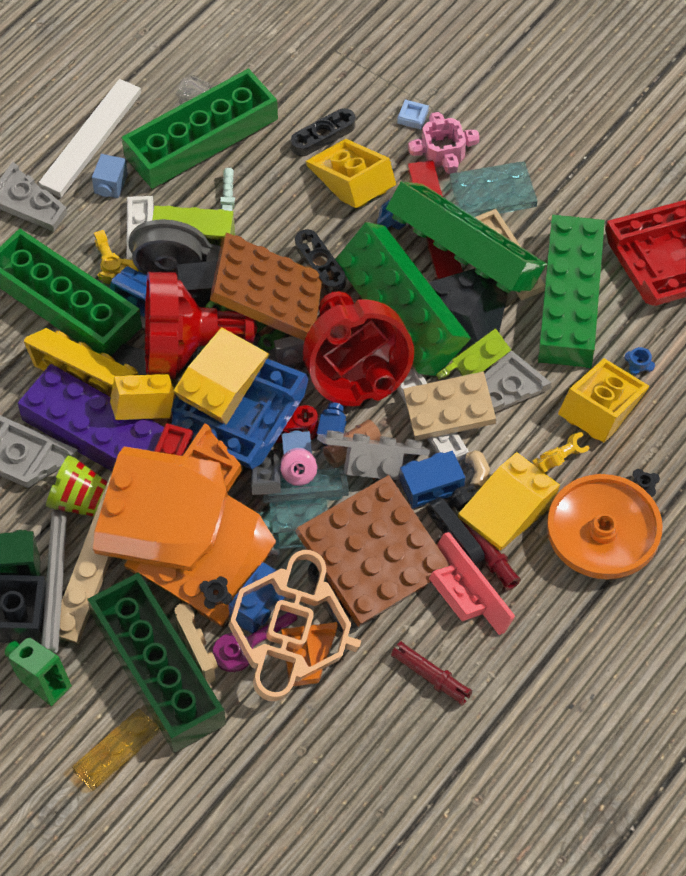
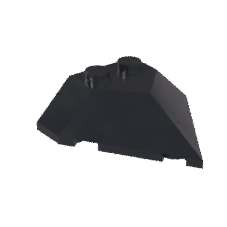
M475 268L428 282L471 337L455 358L495 328L500 332L508 296L505 291L496 286L497 281L491 277L487 279L475 272ZM491 366L484 370V374L491 369Z

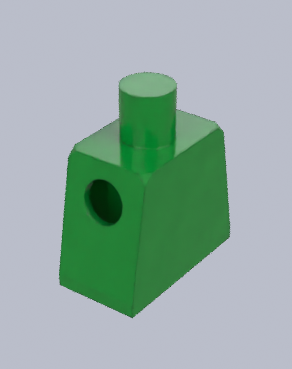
M27 638L21 644L13 641L6 647L4 654L8 657L17 678L51 707L72 687L59 656L38 642Z

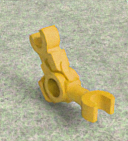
M104 230L94 232L95 245L102 255L100 263L101 272L98 273V278L102 282L111 284L112 279L127 266L137 272H141L134 265L133 260L120 259L119 256L111 252Z
M583 433L572 434L568 438L566 445L544 452L540 455L541 459L534 458L532 461L533 465L545 473L551 468L560 466L570 454L587 452L589 450L588 445L581 448L577 445V439L582 437Z

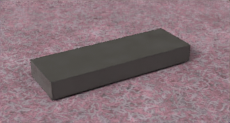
M271 449L263 463L252 469V495L281 493L280 454L278 449Z

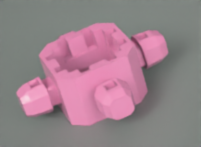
M435 112L430 114L429 122L422 128V140L410 141L408 143V151L413 156L425 153L427 161L433 160L435 168L443 166L444 170L451 174L458 171V165L465 157L466 145L468 147L479 143L480 138L477 130H465L463 132L459 121L453 118L444 119L441 113ZM447 136L448 140L452 139L453 142H456L455 147L447 145L440 149L439 146L435 147L432 144V139L438 141L443 140Z

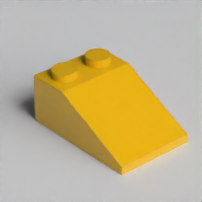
M346 138L305 161L313 173L342 202L355 208L366 205L369 200L385 194L388 189L397 185L390 158Z
M221 327L188 366L173 391L180 400L227 425L268 358L269 353Z
M603 358L569 389L558 415L565 418L568 423L576 425L589 433L592 438L604 443L620 427L646 393L649 385Z
M516 452L498 467L459 512L458 518L501 551L550 509L560 484Z

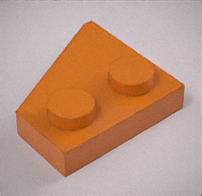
M204 423L183 456L219 462L228 492L242 471L241 464L233 455L228 453L227 447L223 442L214 436L210 426Z
M337 622L311 625L303 647L301 649L286 647V650L302 655L309 667L328 658L337 632ZM304 626L281 629V634L301 640ZM285 661L289 681L293 663ZM323 669L298 682L294 681L293 686L319 683Z

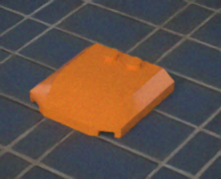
M124 446L118 453L94 531V553L193 571L197 561L204 554L207 555L214 547L228 494L220 463Z
M228 495L214 547L207 555L204 554L197 561L193 571L127 560L124 566L135 574L139 572L147 582H152L196 609L199 614L223 627L230 616L229 604L221 603L215 605L213 609L206 608L204 605V593L199 588L200 584L203 581L209 582L217 579L219 576H223L228 581L227 590L232 595L233 600L260 564L266 560L275 546L276 540L258 513ZM214 590L213 594L218 595V590Z

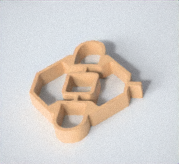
M301 550L295 553L290 558L286 570L280 569L241 588L228 625L250 666L256 668L253 677V686L256 693L268 701L283 699L290 692L294 681L298 682L339 661L344 649L357 652L360 647L361 640L348 637L351 623L329 584L323 582L326 574V564L323 558L311 550ZM309 560L318 568L319 578L314 595L287 587L291 568L295 562ZM268 584H272L278 595L294 600V603L284 600L277 602L266 633L269 641L280 644L281 647L276 648L262 644L255 649H251L236 622L242 597ZM327 601L343 628L342 637L336 654L309 667L302 655L286 650V647L301 649L307 640L314 614L310 608L300 606L299 602L317 606ZM279 610L306 618L301 640L273 631ZM266 655L293 663L287 687L280 692L268 691L261 684L260 673Z

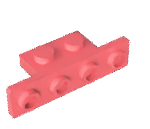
M449 532L444 533L437 547L450 566L433 571L429 580L461 621L483 614L499 635L505 633L515 618L514 614Z

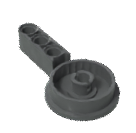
M166 219L147 221L138 225L130 233L128 242L133 263L141 272L146 275L148 272H174L177 274V280H179L177 264L218 261L221 247L211 244L203 233L195 227L180 221Z

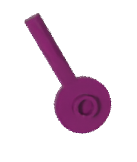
M289 612L276 619L273 631L277 633L297 621V616ZM269 624L250 636H245L251 649L267 639L266 633ZM233 633L225 634L215 642L213 655L218 667L223 671L230 673L240 672L250 665Z

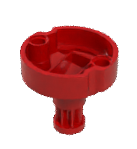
M174 272L147 273L145 297L146 375L169 374L170 380H175L176 373L181 372L199 346H206L221 327L253 345L258 329L255 319L236 311H217V308L198 307L181 280H177V274Z
M338 291L326 295L318 306L320 317L308 331L303 346L304 364L315 388L326 399L345 406H360L366 399L373 398L379 401L387 397L406 379L414 359L412 338L402 319L392 308L378 301L364 299L357 300L354 304L351 296L344 292Z

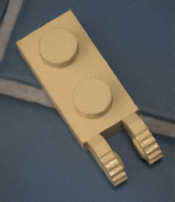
M179 603L174 610L176 625L191 657L207 683L216 681L214 669L218 668L216 659L212 652L207 653L204 648L206 640L200 628L195 629L196 623L193 610L186 603Z

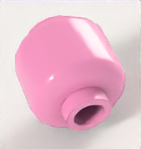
M294 448L283 455L280 462V470L283 478L288 483L294 486H303L314 479L317 473V463L314 456L306 449Z

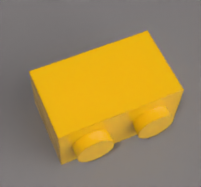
M169 374L114 376L110 403L115 420L170 418L174 389Z

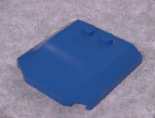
M266 359L227 425L180 400L178 396H176L172 404L171 412L173 416L171 425L193 430L191 442L204 423L209 425L214 436L227 447L229 454L233 455L241 465L254 469L263 463L302 401L308 384V377L305 373Z

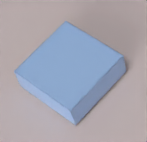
M405 100L397 117V124L421 130L429 112V106Z

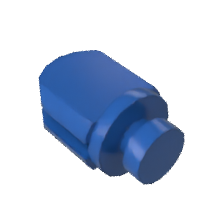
M335 402L328 404L327 409L323 410L322 414H320L316 431L317 435H327L328 430L344 433L346 415L343 413V405Z

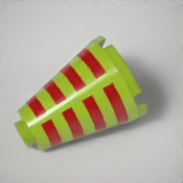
M68 455L57 473L55 485L51 487L46 507L94 517L107 481L75 457Z

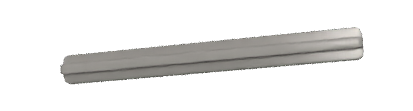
M54 510L51 513L42 646L55 654L58 652L67 529V513Z

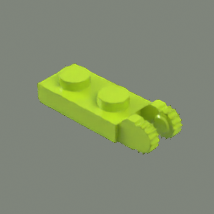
M495 328L451 361L452 363L437 373L436 376L439 380L445 378L455 368L462 376L483 372L509 353L511 348Z

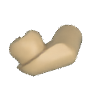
M474 450L466 454L465 463H468V466L473 467L475 471L470 486H475L476 491H479L487 481L490 467L484 454Z

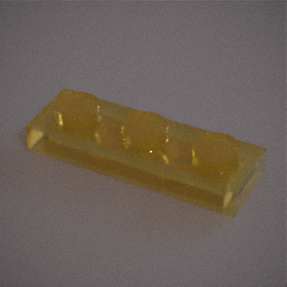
M138 708L73 765V772L94 791L160 732L159 727Z

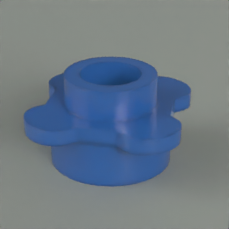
M638 347L625 354L624 359L630 365V373L637 375L639 372H651L654 370L655 363L651 361L652 355L648 349Z

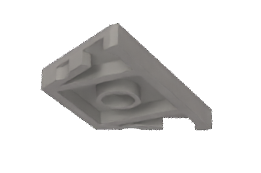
M0 416V476L29 488L60 469L68 455L77 458V449Z

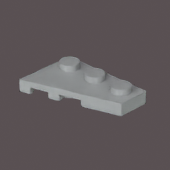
M14 162L10 164L0 178V210L53 232L56 230L67 214L66 207L46 189H41L34 179L20 171L19 166Z
M510 351L485 373L494 413L551 389V382L513 351Z

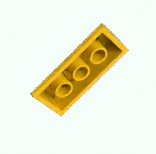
M45 328L27 336L23 341L35 367L45 371L52 364L110 397L114 376L138 375V371L128 364L123 366L115 362L106 353H101L100 355L92 351L91 347L83 342L76 343L70 340L61 331L53 332Z

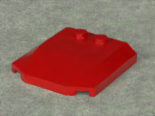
M686 200L606 222L605 232L608 244L645 303L657 306L686 297Z

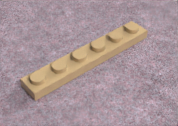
M110 474L61 602L59 638L75 644H79L90 616L87 599L98 594L112 558L95 554L93 551L94 531L112 474Z

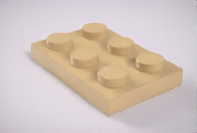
M484 371L403 389L414 438L417 441L496 424V416Z

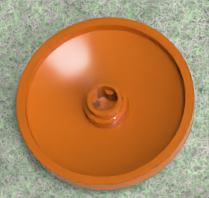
M609 474L584 476L566 485L554 498L547 521L549 541L557 556L576 572L597 579H618L632 575L645 567L658 550L663 527L658 506L642 487L626 478Z

